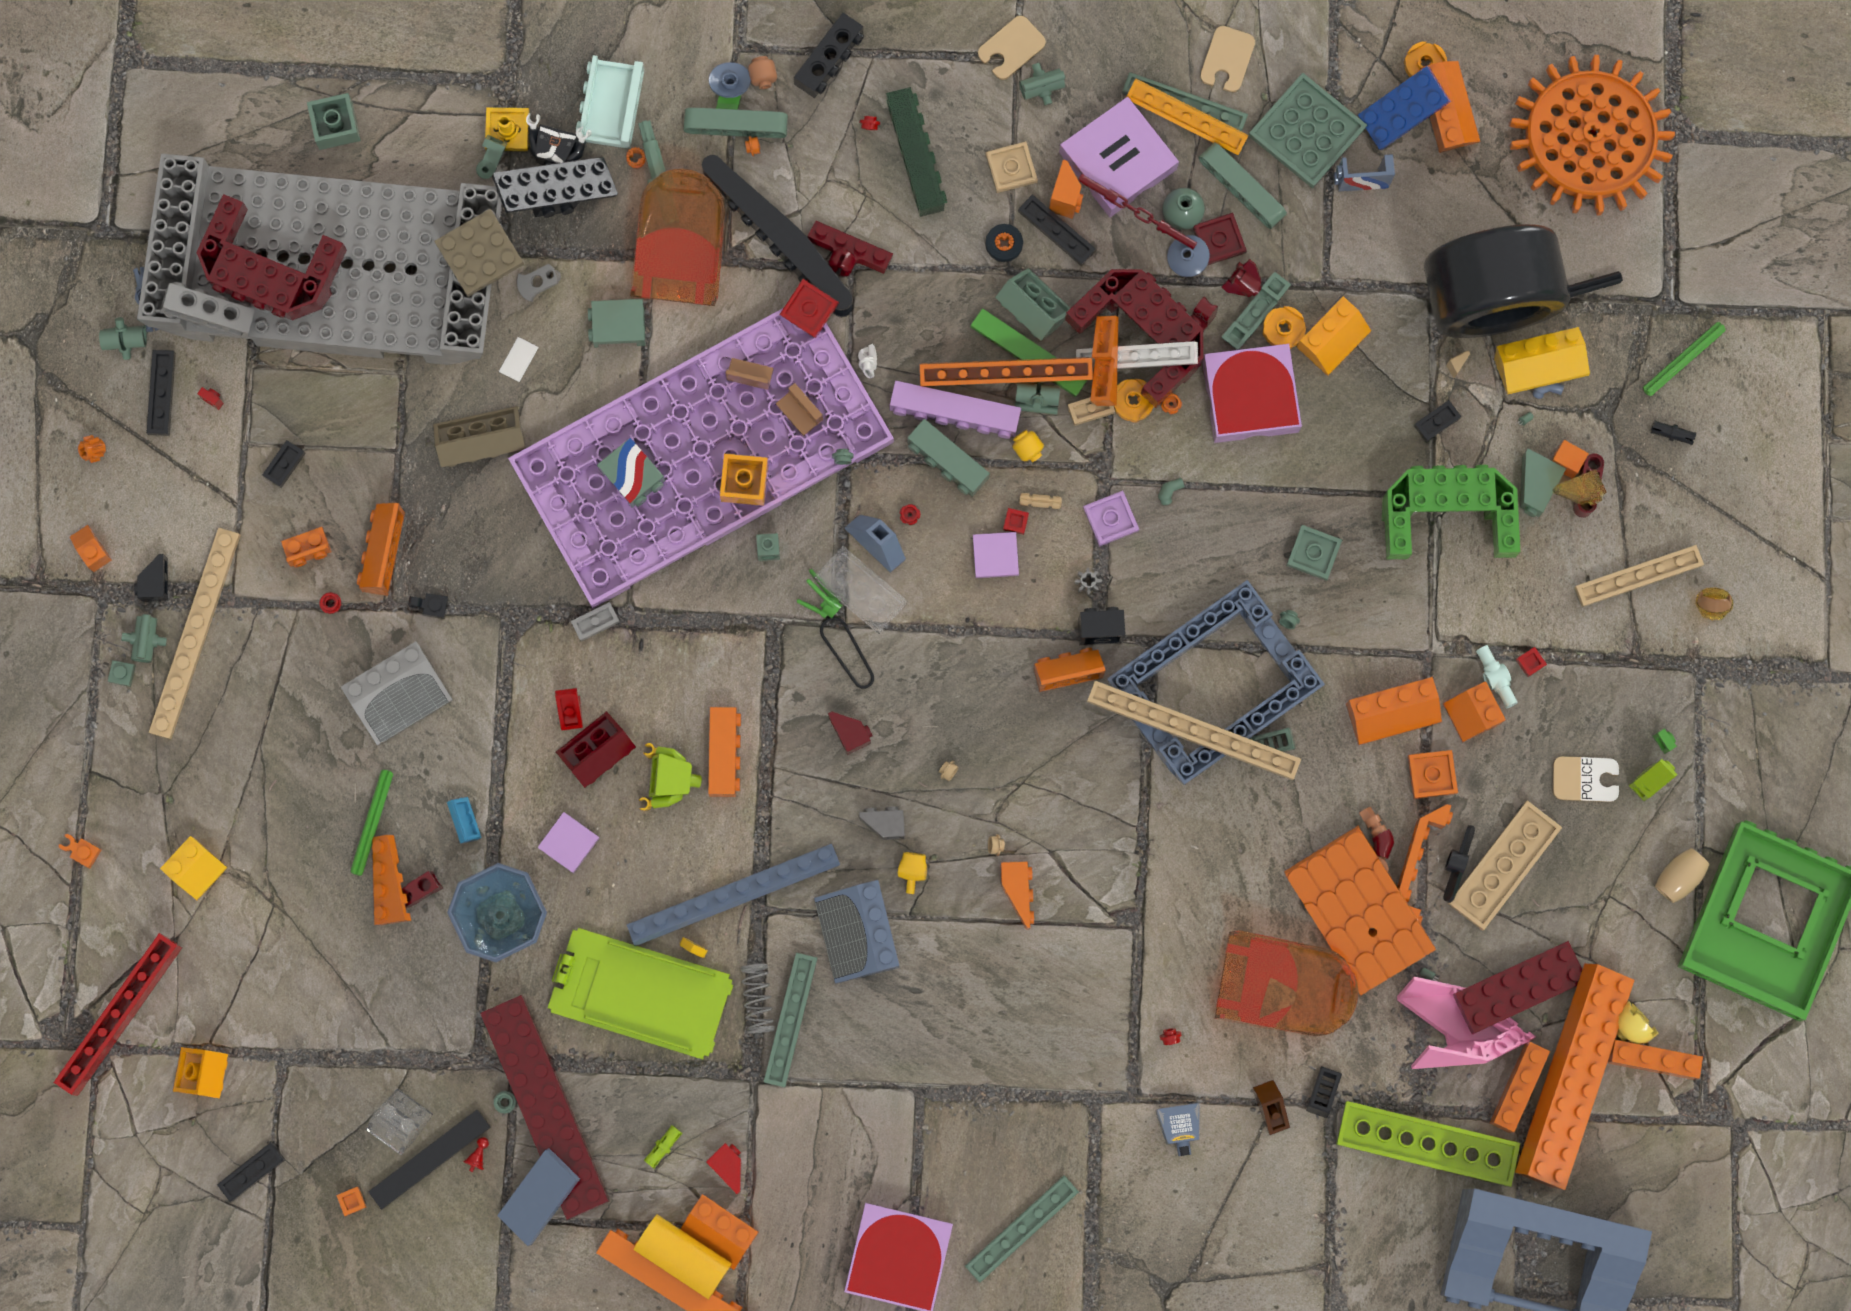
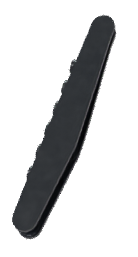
M716 155L705 157L702 162L703 174L724 196L728 207L733 212L737 211L741 215L740 218L747 227L751 226L756 231L755 235L759 240L765 241L770 246V251L784 261L785 267L790 272L794 271L800 282L802 279L806 280L839 302L833 311L834 315L841 318L850 315L853 308L851 293L806 235L734 172L720 157Z

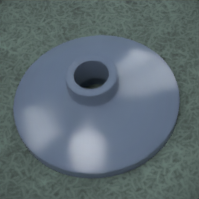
M727 62L716 66L709 75L711 90L725 98H734L744 94L751 84L747 68L734 62Z
M1186 235L1197 242L1195 248L1192 250L1175 240L1169 247L1167 260L1170 268L1177 275L1194 277L1205 270L1209 263L1210 253L1206 243L1201 238ZM1186 251L1191 252V256L1189 258L1184 257V253Z

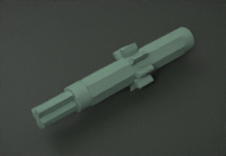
M645 120L638 123L651 175V179L647 183L650 192L655 191L664 226L679 223L670 189V187L674 186L672 174H666L651 121Z

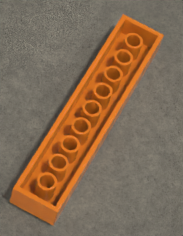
M1584 963L1515 1173L1551 1188L1566 1189L1619 1029V1015L1628 1002L1634 979L1599 964Z

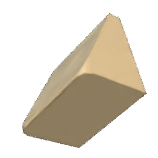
M1465 351L1448 361L1446 366L1453 378L1456 377L1470 355L1469 351Z

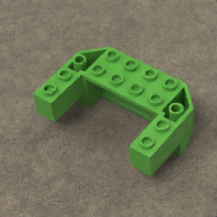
M1443 465L1433 466L1432 469H1424L1423 466L1410 467L1383 496L1382 521H1385L1386 560L1408 559L1412 555L1410 517L1414 512L1484 511V520L1492 519L1494 558H1516L1521 552L1517 488L1498 470L1488 468V465H1477L1475 468H1467L1466 465H1456L1454 468H1445Z

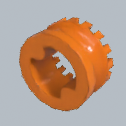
M635 147L629 149L626 153L627 163L630 167L641 168L644 165L646 158L642 149ZM635 153L642 156V158L638 159L637 163L630 160V158L634 157Z

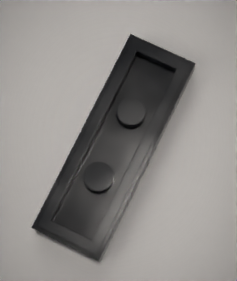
M270 1142L219 1182L217 1186L229 1202H233L284 1162L285 1159L274 1144Z

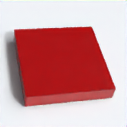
M802 279L779 315L816 339L839 302Z

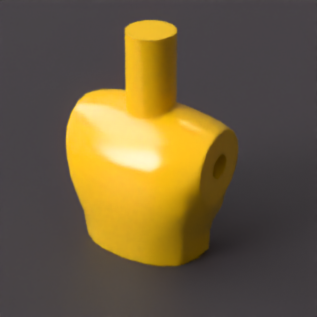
M903 852L898 867V877L907 880L906 893L914 894L916 881L926 880V855Z

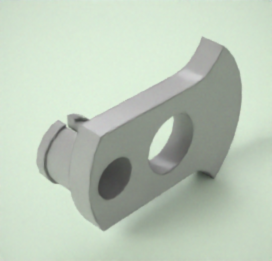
M547 264L527 275L519 273L517 287L520 294L526 300L533 302L537 294L557 285L561 279V274L552 265ZM536 276H541L543 279L540 287H534L533 279Z

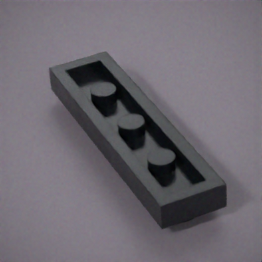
M1033 194L1018 209V212L1080 266L1095 252L1096 248Z
M152 350L146 430L148 435L170 436L176 358L174 350Z

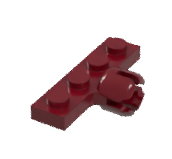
M815 221L807 236L811 243L832 252L828 265L835 274L838 268L842 269L839 277L849 276L856 264H862L884 274L893 257L891 252L819 221Z

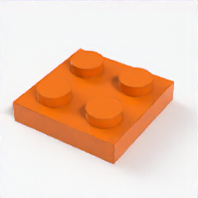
M1452 750L1408 755L1414 799L1458 794Z

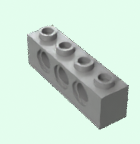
M179 282L168 284L160 309L161 313L245 338L249 333L255 311L247 303H233L227 297L220 295L214 297L208 295L202 289L191 290ZM181 299H190L192 306L183 305ZM203 305H210L213 308V312H205ZM224 311L232 312L234 319H227Z

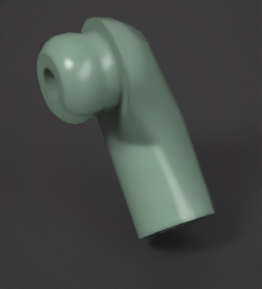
M1182 478L1162 485L1158 494L1162 505L1171 504L1173 492L1184 488Z

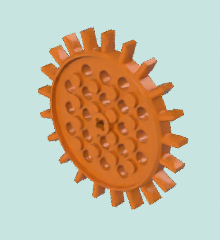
M1594 55L1590 63L1591 71H1579L1575 56H1571L1568 60L1570 74L1563 77L1559 75L1553 64L1548 65L1546 71L1553 83L1547 88L1535 78L1529 81L1528 86L1539 97L1536 102H1532L1519 96L1515 104L1530 111L1527 120L1512 118L1509 126L1526 130V139L1512 141L1510 150L1527 148L1530 159L1522 161L1518 165L1517 170L1518 172L1524 171L1532 166L1536 168L1541 176L1533 182L1531 186L1533 191L1540 188L1547 181L1556 188L1550 199L1551 205L1559 201L1563 192L1574 196L1572 213L1577 214L1582 206L1583 198L1594 199L1596 215H1601L1604 212L1603 199L1612 196L1619 210H1625L1627 203L1622 192L1629 188L1643 200L1648 194L1638 182L1643 175L1656 183L1660 182L1663 175L1652 169L1650 164L1653 159L1666 163L1670 162L1673 155L1657 150L1658 140H1672L1675 132L1658 131L1657 120L1667 118L1671 110L1662 109L1653 112L1648 102L1654 100L1660 93L1659 88L1653 89L1643 96L1635 87L1640 83L1643 72H1638L1634 75L1631 82H1628L1618 77L1622 69V60H1618L1615 63L1610 74L1599 71V55ZM1591 88H1598L1601 94L1595 95ZM1564 92L1570 93L1571 96H1572V99H1571V100L1565 99V98L1563 97L1562 93H1564ZM1609 99L1617 100L1619 106H1612L1609 103ZM1580 104L1588 105L1590 111H1583L1580 108ZM1551 109H1558L1561 116H1554L1551 113ZM1627 111H1634L1636 118L1629 117ZM1598 116H1605L1607 118V122H1600L1598 120ZM1569 121H1576L1579 127H1571ZM1546 125L1550 132H1542L1540 126ZM1615 127H1622L1625 130V134H1618ZM1557 137H1564L1567 140V144H1560ZM1634 138L1640 139V140L1642 141L1643 145H1642V146H1637V145H1635L1634 142H1633V139H1634ZM1610 143L1614 150H1606L1604 144ZM1581 148L1585 155H1577L1575 149ZM1547 153H1552V154H1554L1555 157H1556V160H1555V161H1550V160H1548L1547 157H1546V154H1547ZM1622 155L1630 156L1631 162L1623 161ZM1593 160L1601 161L1602 167L1594 166ZM1564 165L1572 166L1573 172L1565 171ZM1610 172H1618L1620 179H1614ZM1581 177H1589L1591 184L1583 183Z

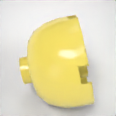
M1628 1000L1619 1015L1617 1036L1624 1042L1628 1040L1635 1044H1646L1658 1035V1031L1655 1027L1651 1028L1649 1026L1647 1017Z

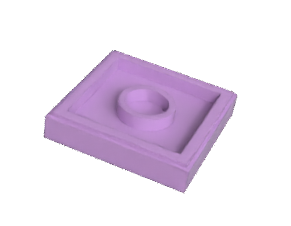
M1123 491L1083 506L1099 547L1139 531Z

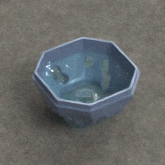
M497 863L458 882L447 913L466 953L498 962L537 942L547 911L527 872ZM503 911L504 917L497 919V912Z

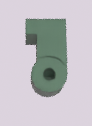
M487 135L482 145L487 148V151L476 167L478 176L483 179H489L495 173L507 146L506 142Z

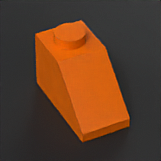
M89 525L70 536L76 551L87 567L93 572L112 561Z

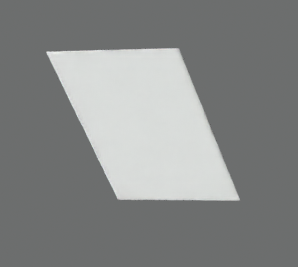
M518 337L499 372L520 382L539 347Z

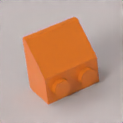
M1067 160L1062 161L1049 209L1055 214L1073 219L1075 212H1080L1084 194L1080 193L1082 186Z
M1486 681L1443 703L1462 742L1486 732L1506 720Z

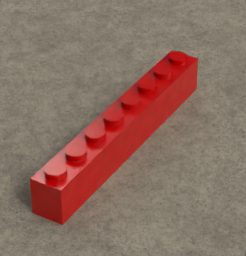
M159 933L53 1083L71 1095L78 1096L183 947L163 934Z

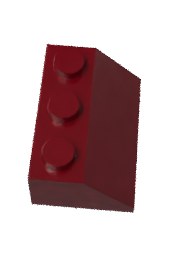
M606 711L558 749L556 754L582 786L586 788L589 784L594 783L603 773L610 770L623 757L629 755L636 746Z

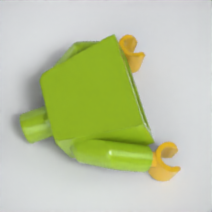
M651 743L645 744L647 748H652L650 753L643 752L647 758H652L649 797L652 800L645 797L640 798L639 801H647V806L639 808L640 810L648 811L651 807H670L681 801L684 795H688L690 787L700 788L702 776L691 774L692 764L686 762L685 757L677 750L660 746L655 748Z

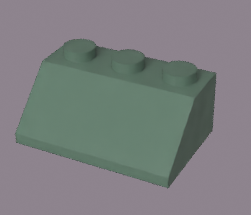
M1029 268L1009 279L995 297L1004 308L1008 309L1016 317L1017 321L1024 324L1031 331L1032 335L1040 341L1050 336L1065 321L1066 312L1071 309Z

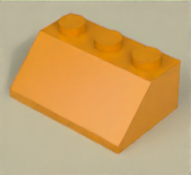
M1343 296L1299 341L1297 348L1329 376L1371 332V329L1360 311Z

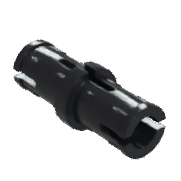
M1654 420L1650 432L1651 434L1667 437L1669 441L1677 440L1693 445V440L1696 437V432L1678 428L1676 424L1671 426Z

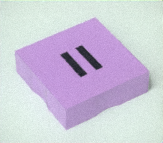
M1126 97L1060 144L1059 150L1060 155L1064 160L1068 161L1078 177L1082 173L1107 189L1114 190L1128 200V204L1133 202L1143 191L1154 187L1175 172L1179 164L1177 158L1129 97ZM1089 188L1092 196L1109 217L1123 209L1104 199V196ZM1118 197L1115 202L1122 205V202L1125 201Z

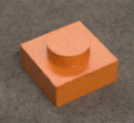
M358 1186L336 1195L344 1216L367 1208Z

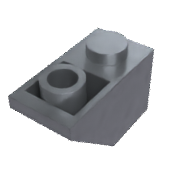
M886 807V811H877V808L863 809L864 812H859L860 820L882 840L905 839L903 810H899L898 807Z

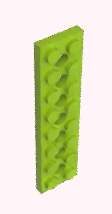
M1345 1101L1336 1145L1508 1187H1512L1520 1143L1349 1101ZM1360 1122H1366L1369 1126V1131L1365 1135L1360 1134L1357 1130V1125ZM1382 1127H1387L1391 1132L1387 1140H1383L1379 1136V1130ZM1404 1132H1408L1412 1136V1142L1409 1145H1404L1401 1142L1400 1138ZM1426 1137L1431 1138L1434 1142V1147L1429 1151L1425 1150L1422 1146V1142ZM1447 1143L1454 1144L1456 1148L1452 1156L1444 1152V1146ZM1469 1148L1477 1151V1158L1474 1161H1470L1466 1157V1151ZM1491 1153H1495L1499 1157V1163L1496 1166H1491L1488 1163V1156Z

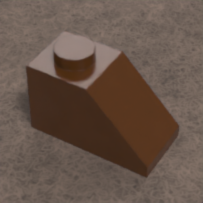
M1274 1080L1253 1087L1256 1102L1269 1135L1290 1128L1283 1096Z

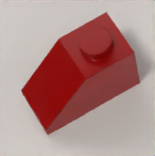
M725 1143L706 1163L738 1195L741 1192L742 1159L739 1157L741 1152L733 1144L728 1146Z

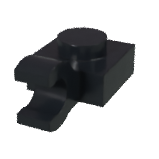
M426 593L425 599L409 596L408 605L411 608L423 609V616L445 619L448 596Z

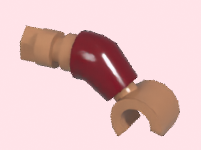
M1368 807L1359 812L1367 828L1372 829L1370 833L1373 836V849L1386 870L1389 871L1385 859H1388L1394 846V837L1390 829L1387 830L1385 825H1381L1380 822L1382 820L1378 814L1375 815L1372 808Z

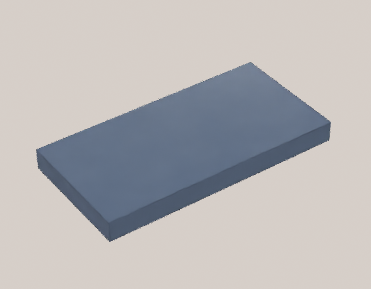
M550 1148L546 1149L497 1216L527 1246H530L580 1178Z

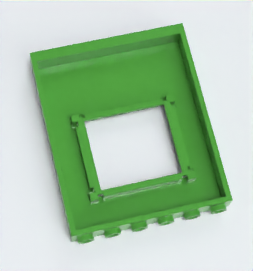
M1744 820V822L1741 821L1734 827L1678 967L1799 1022L1804 1021L1810 1011L1851 908V866H1841L1837 864L1838 861L1828 856L1823 858L1817 855L1818 852L1811 848L1805 847L1803 849L1798 847L1797 842L1787 838L1784 840L1776 837L1777 834L1767 829L1762 831L1756 828L1757 825L1753 822ZM1756 866L1818 894L1797 948L1734 921Z

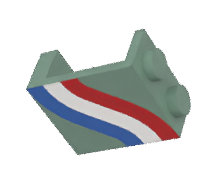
M631 438L597 464L599 471L604 476L606 475L628 501L631 508L635 505L639 507L647 500L646 496L651 492H658L664 486V476Z

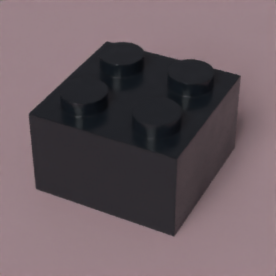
M1118 607L1105 608L1106 611H1097V608H1086L1084 612H1080L1078 618L1079 646L1123 643L1126 636L1124 610H1119Z

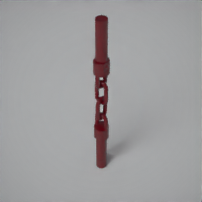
M1082 173L1079 176L1078 181L1104 196V199L1117 207H1127L1132 210L1135 217L1146 224L1154 223L1157 225V231L1171 236L1192 250L1197 245L1196 241L1172 228L1164 220L1160 222L1154 220L1153 214L1144 208H1134L1129 205L1128 200L1114 190L1107 189ZM1118 197L1125 201L1122 202V205L1115 202ZM1139 210L1150 216L1147 218L1148 221L1138 215L1140 214Z

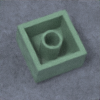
M349 93L307 102L313 134L319 150L361 141L354 106Z

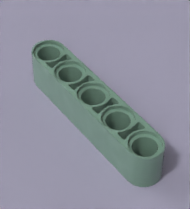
M686 108L683 131L689 134L785 138L787 136L788 115L783 112Z
M1214 142L1198 157L1201 164L1267 228L1272 229L1287 215L1284 207L1219 144Z

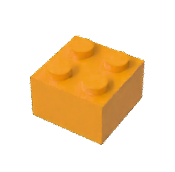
M724 454L720 488L721 502L764 506L768 458Z

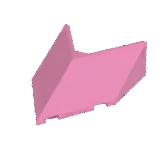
M1413 977L1397 996V1001L1444 1034L1447 1047L1439 1048L1429 1045L1411 1065L1412 1069L1485 1064L1533 1040L1536 1036L1531 1032H1523L1517 1026L1518 1023L1510 1017L1472 1035L1453 997L1454 993L1465 989V987Z

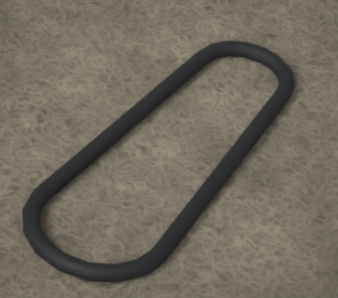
M838 617L827 618L820 627L822 639L853 683L861 689L870 687L874 682V674L847 624ZM828 621H840L845 627L871 675V681L868 685L858 684L824 636L823 628Z

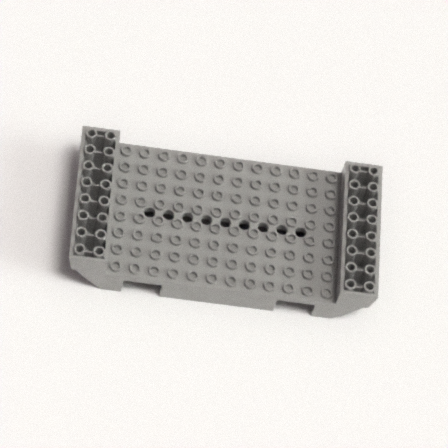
M161 154L137 320L143 324L191 340L214 342L215 336L242 338L160 312L166 287L169 283L173 284V282L182 283L191 290L202 289L208 295L214 297L216 295L227 297L233 303L241 302L227 293L221 294L212 289L196 253L223 194L244 202L248 209L232 243L256 254L260 251H267L268 259L302 273H306L323 235L342 242L347 249L330 286L332 295L321 310L292 321L285 317H277L266 309L260 310L252 306L251 303L244 301L243 303H247L250 305V308L255 309L249 333L245 339H252L255 345L260 347L384 359L385 352L423 356L426 363L443 365L481 358L484 348L491 284L468 297L434 241L489 209L492 210L499 222L502 202L496 186L461 183L460 191L213 167L209 166L206 160L201 157ZM281 253L289 254V259L286 262L278 261ZM309 255L311 259L308 264L303 265L299 263L300 257ZM346 259L353 260V265L349 269L342 267V263ZM367 261H372L375 264L374 268L370 271L363 269V265ZM389 263L396 265V269L392 273H387L384 270L385 266ZM410 265L417 267V272L413 275L406 273V269ZM181 299L183 305L192 306L190 299ZM203 305L205 312H213V308L210 305ZM224 311L227 319H234L232 312Z

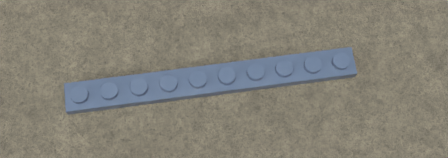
M829 844L629 923L627 927L634 946H637L837 867L840 863L833 845Z

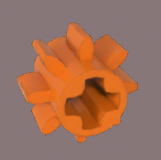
M93 435L83 437L84 441H80L78 445L80 457L85 459V461L90 460L91 463L100 461V457H103L106 452L104 442L99 437L94 438Z

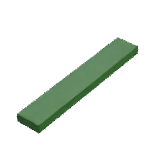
M983 308L970 326L1019 360L1056 358ZM1088 380L1052 382L1074 397H1077Z

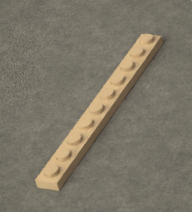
M222 528L217 530L149 730L150 734L172 739L241 536L239 533Z
M1098 681L1094 682L1087 700L1090 704L1290 780H1294L1301 761L1300 758Z

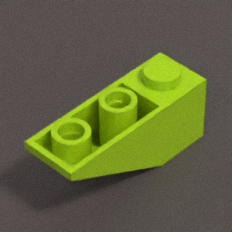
M1660 759L1647 767L1629 787L1643 801H1646L1678 774L1674 771L1675 767L1669 761Z

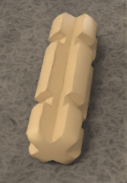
M1021 493L1019 503L1023 506L1031 504L1033 507L1049 508V506H1052L1053 509H1060L1062 498L1059 496L1050 498L1049 495L1039 494L1030 496L1029 493Z

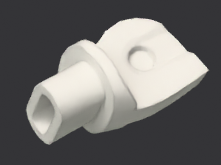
M871 344L861 349L858 354L859 367L867 378L875 376L874 370L877 367L876 349Z

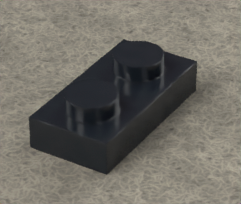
M1448 400L1415 423L1414 427L1427 443L1461 419L1462 416L1450 400Z
M286 440L262 476L282 488L306 453Z

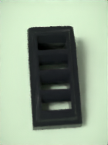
M1320 1067L1306 1109L1307 1112L1324 1118L1329 1116L1342 1073ZM1325 1076L1335 1081L1334 1083L1323 1080L1322 1077ZM1320 1085H1323V1086H1326V1087L1331 1088L1332 1090L1329 1091V1090L1320 1088L1319 1086H1320ZM1317 1093L1329 1097V1099L1326 1100L1318 1097Z

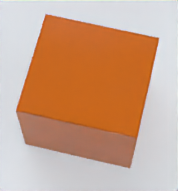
M1564 440L1557 448L1551 461L1565 467L1564 475L1573 479L1578 474L1589 453Z

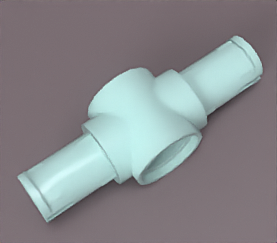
M1488 645L1479 648L1476 652L1484 666V681L1487 682L1490 690L1494 689L1495 692H1498L1506 709L1516 705L1518 702L1509 687L1511 685V676L1507 667L1504 664L1500 665L1499 661L1496 662Z

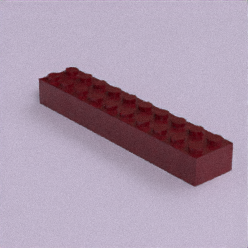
M520 995L481 1012V1017L539 1155L541 1156L546 1149L550 1148L580 1178L561 1204L566 1220L573 1219L610 1202L524 996Z

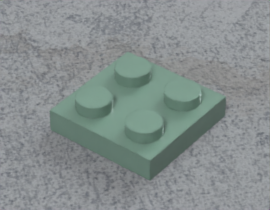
M1301 525L1286 566L1327 581L1342 539Z

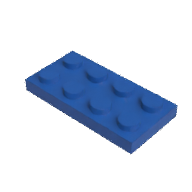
M1426 66L1359 113L1358 116L1367 124L1366 129L1378 149L1383 150L1451 101L1430 67Z

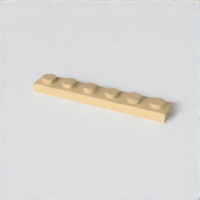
M1697 545L1577 585L1574 588L1581 606L1585 607L1702 567L1704 563Z

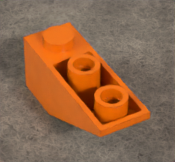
M1001 862V887L1025 929L1029 930L1030 924H1034V911H1030L1029 902H1033V889H1029L1028 880H1032V867H1028V862Z

